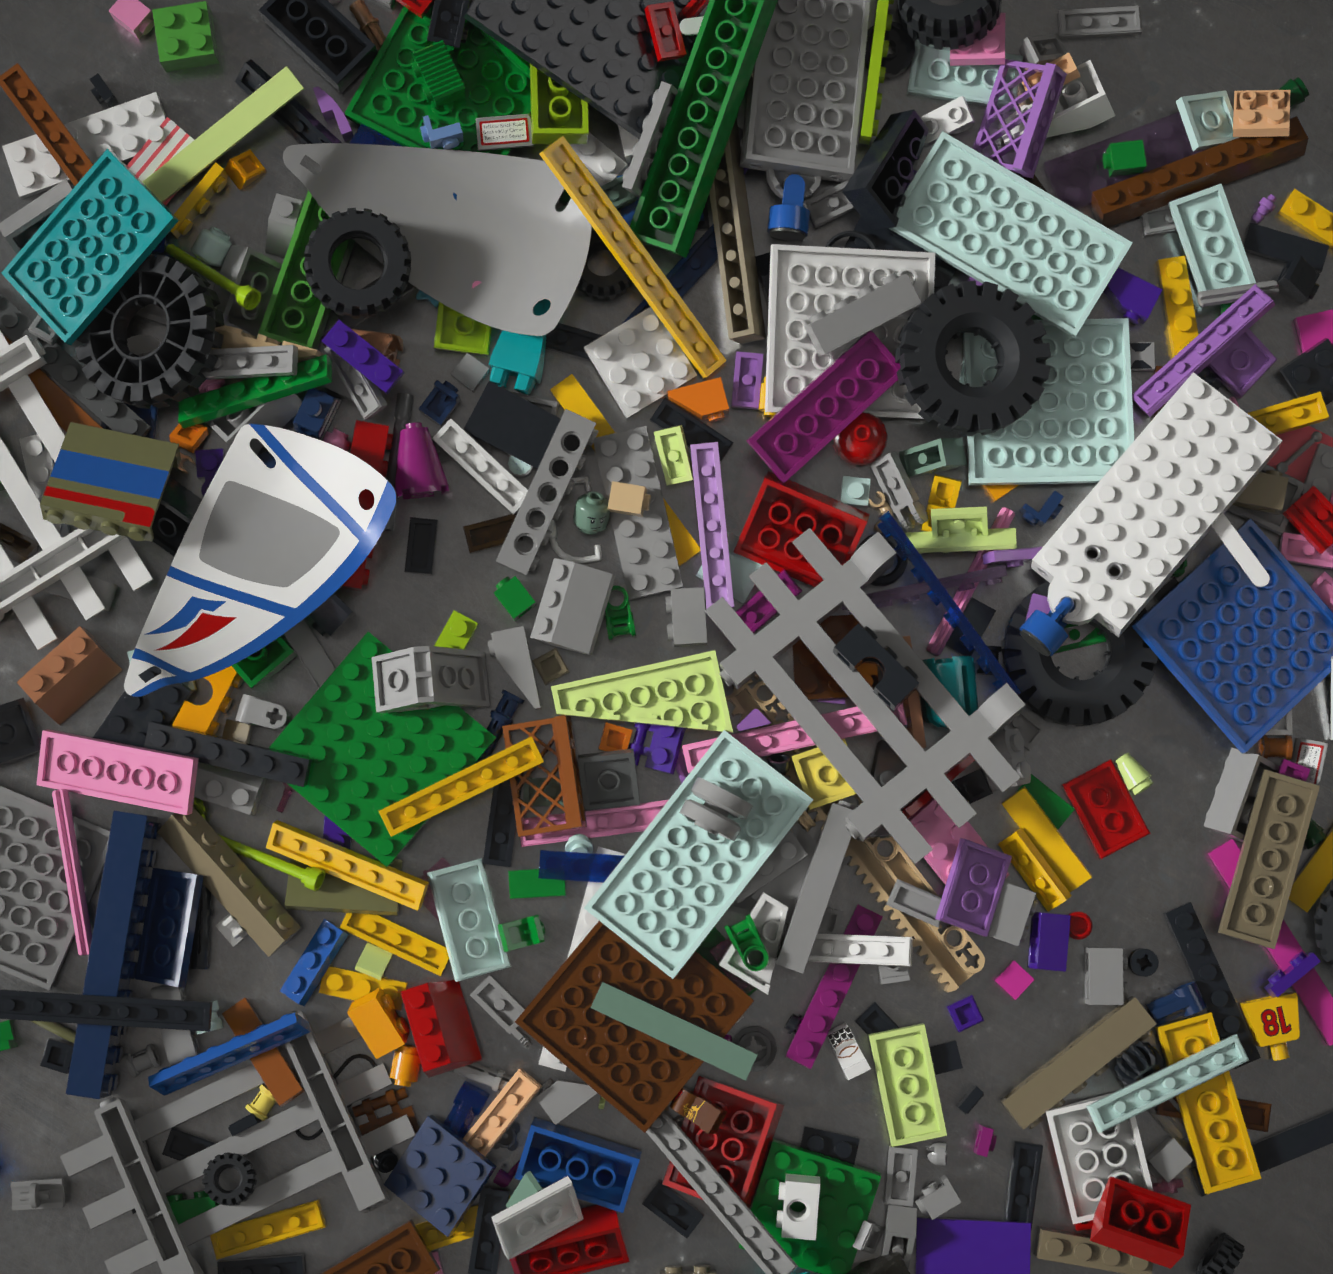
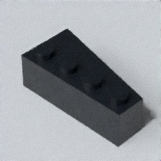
M914 109L890 114L842 191L872 231L896 227L899 220L896 216L898 209L904 206L906 200L904 192L907 183L912 182L914 176L913 165L915 160L920 158L929 128Z

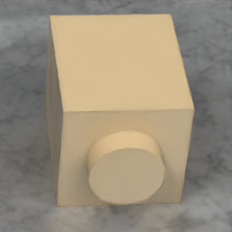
M612 481L607 509L614 513L643 517V512L649 510L651 495L647 494L645 486Z

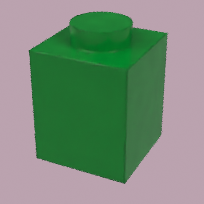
M1143 139L1109 144L1106 153H1103L1104 169H1108L1109 178L1143 173L1147 167Z
M507 576L495 586L497 590L494 592V595L515 622L537 605L516 576L512 579Z

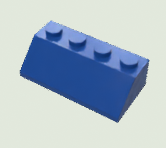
M534 1117L515 1179L521 1180L525 1173L531 1171L540 1186L546 1188L568 1176L573 1183L577 1199L623 1213L642 1151Z

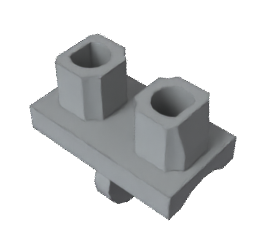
M64 1178L11 1182L12 1211L65 1207Z

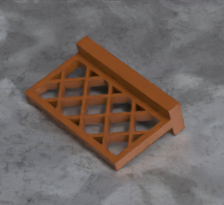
M561 715L554 718L502 726L505 749L514 745L511 740L510 731L521 729L529 737L532 736L534 740L545 747L540 753L542 758L549 750L557 756L558 762L551 772L539 764L530 768L525 776L518 774L510 778L518 837L587 827L571 716ZM552 724L553 737L546 744L535 735L542 726ZM535 727L532 733L526 729ZM554 742L556 751L551 748ZM536 767H539L549 775L540 788L528 780ZM558 769L560 778L555 775ZM517 776H518L520 779H522V780L519 782V784H518V782H517ZM552 778L561 784L562 791L556 799H553L543 791ZM525 782L537 791L528 804L520 799L519 790ZM540 794L552 802L544 816L532 808ZM562 797L564 806L559 803ZM521 804L525 806L523 812L521 810ZM556 806L565 812L566 824L555 825L547 819ZM530 810L541 820L534 829L524 830L523 818ZM544 822L550 825L548 827L541 828Z

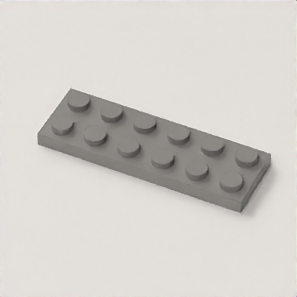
M647 426L595 438L593 443L606 499L609 501L612 481L645 486L647 494L651 495L649 510L643 512V517L610 512L629 600L668 592L671 589L684 588Z

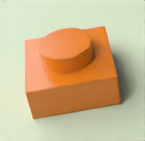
M178 424L169 435L171 443L179 444V447L194 453L209 433L208 428L201 424L183 428Z
M605 722L598 749L603 751L628 749L633 730Z

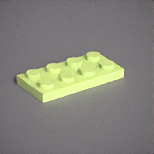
M921 1023L868 1034L891 1146L895 1147L947 1136L925 1024Z

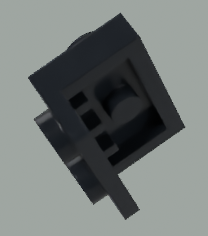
M435 0L427 40L432 42L443 40L445 45L454 46L455 48H460L461 43L466 44L469 27L464 26L466 19L463 16L473 0Z

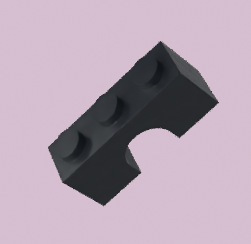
M858 623L834 646L833 653L852 672L863 663L871 662L878 665L883 672V679L875 686L873 692L894 712L918 688V676L909 666L903 667L896 660L898 656L888 646L883 648L876 641L877 635L869 627L865 626L863 628Z

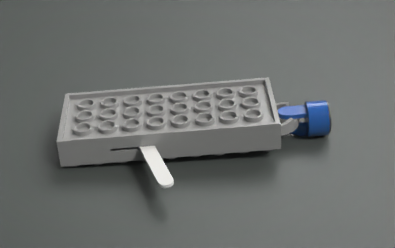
M871 0L777 1L747 87L739 166L766 171L767 182L771 190L782 199V204L773 205L769 208L767 232L774 238L795 241L807 237L810 210L803 207L804 199L810 197L819 187L821 179L845 182L854 174ZM704 16L683 19L679 24L681 33L686 36L697 35Z

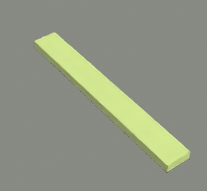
M286 66L145 179L143 183L164 203L305 90V88Z

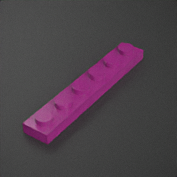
M857 904L843 935L874 936L883 916ZM828 964L785 1058L808 1069L812 1068L860 964Z

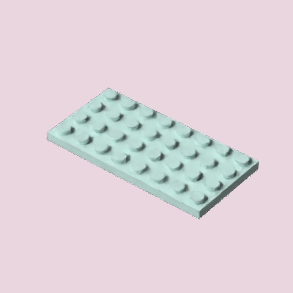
M943 131L904 193L906 200L904 206L898 209L896 215L899 218L897 226L889 228L924 250L935 253L936 257L983 284L986 281L998 284L997 291L1002 293L1006 289L1011 290L1019 295L1016 300L1019 305L1022 306L1027 302L1036 312V316L1074 338L1133 243Z
M723 730L584 909L674 979L813 799L732 735ZM697 777L753 805L747 819H739L730 814L727 817L738 823L741 828L735 842L700 828L694 824V821L679 813L686 800L691 799L702 805L705 803V801L696 797L691 790Z

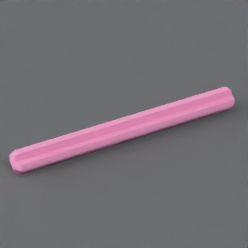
M1003 507L991 529L1009 528L1015 512ZM996 550L978 551L927 646V651L931 654L939 656L942 653L989 565H983L984 553Z
M58 789L52 792L78 954L82 956L89 955L92 932L69 792L67 789Z

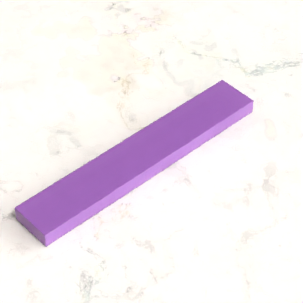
M1256 284L1252 286L1132 394V400L1151 417L1172 398L1193 372L1198 375L1274 307V301Z

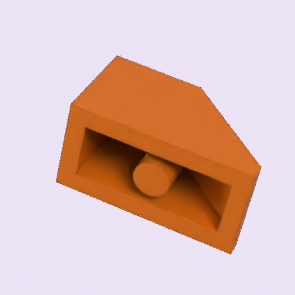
M721 377L667 391V397L670 401L700 420L708 419L709 422H716L724 419L725 414H729V406Z

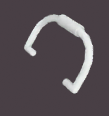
M588 476L571 478V480L575 481L574 485L584 483L585 493L592 492ZM554 487L549 491L545 501L553 500L556 494ZM554 520L551 521L547 529L552 532L549 541L552 549L561 559L581 564L602 560L600 544L594 545L595 555L575 557L566 554L558 546L556 524Z

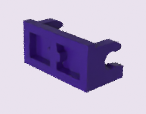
M1034 913L1031 918L1027 968L1066 972L1071 915Z

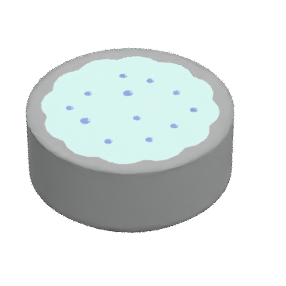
M510 454L507 457L506 467L512 476L525 478L532 473L534 467Z

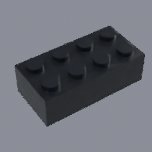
M268 0L259 9L263 21L340 93L371 64L378 53L375 44L328 0Z

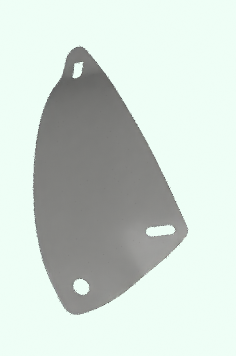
M349 143L298 144L288 146L283 152V161L286 167L305 185L329 217H332V213L340 211V213L346 212L347 208H356L358 211H364V208L371 209L372 213L377 215L381 213L387 216L388 221L392 224L395 223L400 228L402 236L406 237L408 248L411 252L409 283L427 295L471 319L512 333L543 336L551 332L559 323L582 276L589 251L592 226L572 198L563 211H556L555 206L564 191V187L545 161L472 151ZM305 155L320 165L321 171L318 175L313 174L300 164ZM352 238L368 253L384 264L383 255L373 242L362 238ZM475 281H481V282H482V283H480L479 285H477L476 287L472 288V284H473ZM543 299L549 300L551 303L549 310L543 315H534L533 308L536 303Z

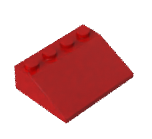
M768 471L733 552L762 565L767 562L773 570L778 572L785 570L790 577L816 587L823 579L794 546L792 541L810 528L837 561L844 565L854 554L870 514L789 479L782 483L774 473Z
M699 1076L694 1093L705 1097L728 1111L716 1134L706 1133L687 1118H684L681 1129L750 1209L784 1105ZM670 1161L662 1184L702 1199Z

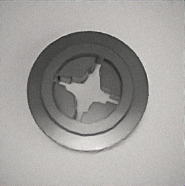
M749 1026L737 1033L733 1043L746 1048L751 1045L752 1036H754L757 1045L766 1046V1049L758 1051L757 1061L754 1062L751 1068L753 1072L761 1071L770 1066L774 1061L777 1052L776 1042L768 1030L759 1026Z

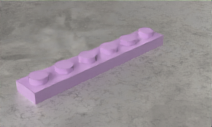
M718 442L691 444L706 609L722 597L734 608Z

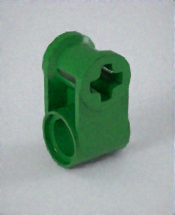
M614 585L611 593L614 591L621 592L624 595V601L619 606H613L608 601L605 610L608 639L613 640L616 636L631 634L632 637L636 636L633 613L630 609L627 591L621 586ZM627 624V626L614 628V626Z
M750 914L746 915V919L732 926H724L744 965L751 971L763 970L768 964L769 957ZM752 950L762 952L763 958L759 964L753 965L748 962L747 956Z

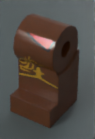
M685 1087L678 1092L669 1105L675 1112L684 1116L708 1134H716L728 1111Z

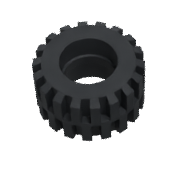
M592 230L589 251L578 289L581 292H587V296L591 298L595 295L598 296L599 300H604L608 296H610V300L615 299L616 294L620 293L623 295L626 293V288H631L634 283L621 265L614 273L607 276H599L589 270L588 259L590 256L600 250H609L597 232Z

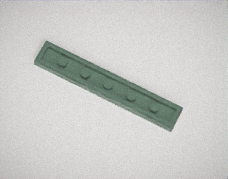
M602 982L591 1006L592 1009L745 1081L758 1055Z

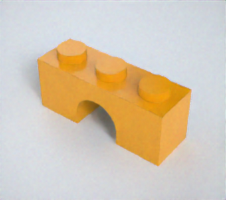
M232 666L204 677L211 683L213 688L211 699L203 705H195L185 700L172 725L215 736L220 726V723L217 721L221 713L228 711L233 700L230 696L234 688L238 689L243 682L242 677Z

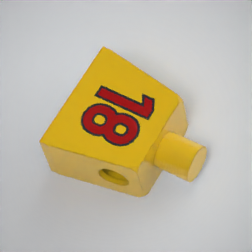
M1286 992L1282 993L1279 997L1267 996L1239 1002L1240 1010L1255 1045L1259 1047L1270 1045L1273 1061L1290 1058L1286 1042L1300 1038L1297 993Z

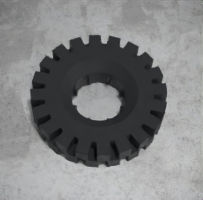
M150 254L76 339L84 343V345L75 348L78 361L86 364L82 371L87 379L95 382L94 387L102 393L138 408L150 409L151 405L163 408L171 406L170 398L180 402L190 396L187 386L190 385L198 389L207 379L200 372L203 366L213 370L218 360V357L210 354L211 348L222 349L224 335L215 331V328L224 326V317L222 311L214 308L221 303L216 292L208 288L211 284L202 275L179 261L160 254L157 257ZM149 304H154L165 311V318L167 320L166 333L160 345L153 352L139 357L130 352L126 340L127 328L137 311Z
M976 280L962 281L958 286L950 284L941 288L935 294H931L912 312L898 337L901 344L896 348L895 363H900L901 369L896 373L899 384L906 385L908 392L904 394L911 406L917 403L921 408L918 414L928 423L934 419L939 422L937 428L948 433L958 430L959 435L973 436L976 433L986 435L994 433L1001 428L1004 429L1032 408L1031 405L1039 400L1045 389L1042 387V384L1049 378L1051 366L1046 365V360L1051 357L1050 344L1043 343L1042 337L1047 334L1042 322L1034 323L1031 316L1036 312L1027 302L1022 306L1016 302L1019 295L1009 289H1006L1003 293L997 291L998 284L985 281L979 286L976 285ZM959 333H974V336L980 335L992 345L990 347L994 348L998 364L995 366L997 372L992 382L988 380L982 387H970V384L964 385L952 376V371H949L945 360V355L948 354L946 347L951 337L956 339L960 336Z
M1048 581L1028 594L1016 607L1010 617L1009 625L1006 626L1003 637L1005 646L1002 649L1003 663H1006L1007 672L1005 673L1010 685H1014L1017 690L1016 694L1025 704L1027 703L1033 708L1032 711L1042 718L1052 719L1054 723L1061 725L1090 726L1119 716L1127 711L1130 706L1136 704L1143 696L1144 689L1150 685L1155 673L1152 670L1154 664L1157 663L1158 656L1132 628V625L1147 612L1146 608H1143L1119 638L1096 619H1092L1088 624L1098 628L1100 632L1097 634H1102L1106 638L1108 651L1104 652V655H1107V660L1101 671L1096 670L1094 672L1096 674L1094 678L1079 680V676H1076L1072 679L1059 671L1060 667L1054 665L1051 656H1045L1038 652L1020 634V627L1025 623L1032 594L1035 593L1048 597L1050 583Z

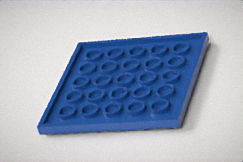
M1251 518L1245 521L1236 531L1269 574L1270 580L1265 587L1255 586L1224 543H1221L1132 625V628L1241 753H1246L1331 672V657L1333 656V612Z

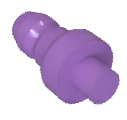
M1272 194L1267 199L1263 197L1259 201L1260 206L1257 212L1253 214L1251 220L1259 224L1268 212H1272L1276 208L1273 203L1277 198Z

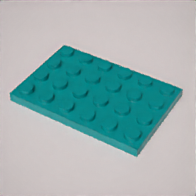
M107 149L1 274L65 343L72 345L179 220L114 152Z

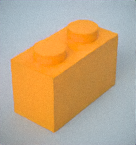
M381 987L353 1001L347 1011V1014L376 1059L405 1045L410 1034L406 1020L398 1016L394 1009L395 1005L389 994H385Z

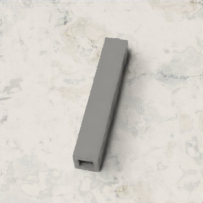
M839 800L838 804L832 803L780 947L775 962L777 965L802 974L804 973L851 839L850 833L845 828V825L848 824L845 818L855 808V805Z

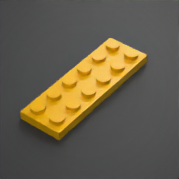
M1212 1012L1156 1027L1167 1067L1220 1041ZM1229 1071L1176 1096L1205 1194L1262 1179Z

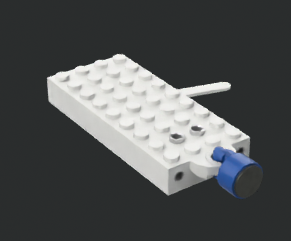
M1193 372L1032 559L1031 568L1050 583L1047 597L1050 612L1045 614L1042 611L1035 610L1020 627V634L1024 640L1041 654L1053 656L1068 638V634L1064 630L1067 624H1077L1080 626L1089 623L1092 619H1096L1119 638L1212 528L1252 583L1257 587H1265L1270 580L1269 574L1224 513L1277 453L1283 440Z

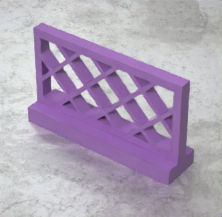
M1005 59V65H1000L973 149L981 153L982 149L990 144L994 154L988 157L994 162L998 159L999 162L996 163L1011 172L1020 173L1023 177L1033 178L1067 74L1056 64L1052 63L1040 65ZM1008 68H1015L1020 75L1007 83L1005 77ZM1036 72L1043 73L1040 82L1031 87L1027 78ZM1024 82L1027 91L1015 98L1011 89ZM1008 93L1011 102L999 109L997 106L999 97ZM1031 96L1033 99L1032 108L1023 113L1019 104ZM1015 107L1019 117L1007 124L1002 115ZM999 118L1003 127L991 135L989 132L990 124ZM1023 122L1025 126L1023 134L1014 139L1010 130ZM1007 134L1010 143L998 150L994 141ZM1014 148L1017 154L1013 165L1005 163L1002 156Z

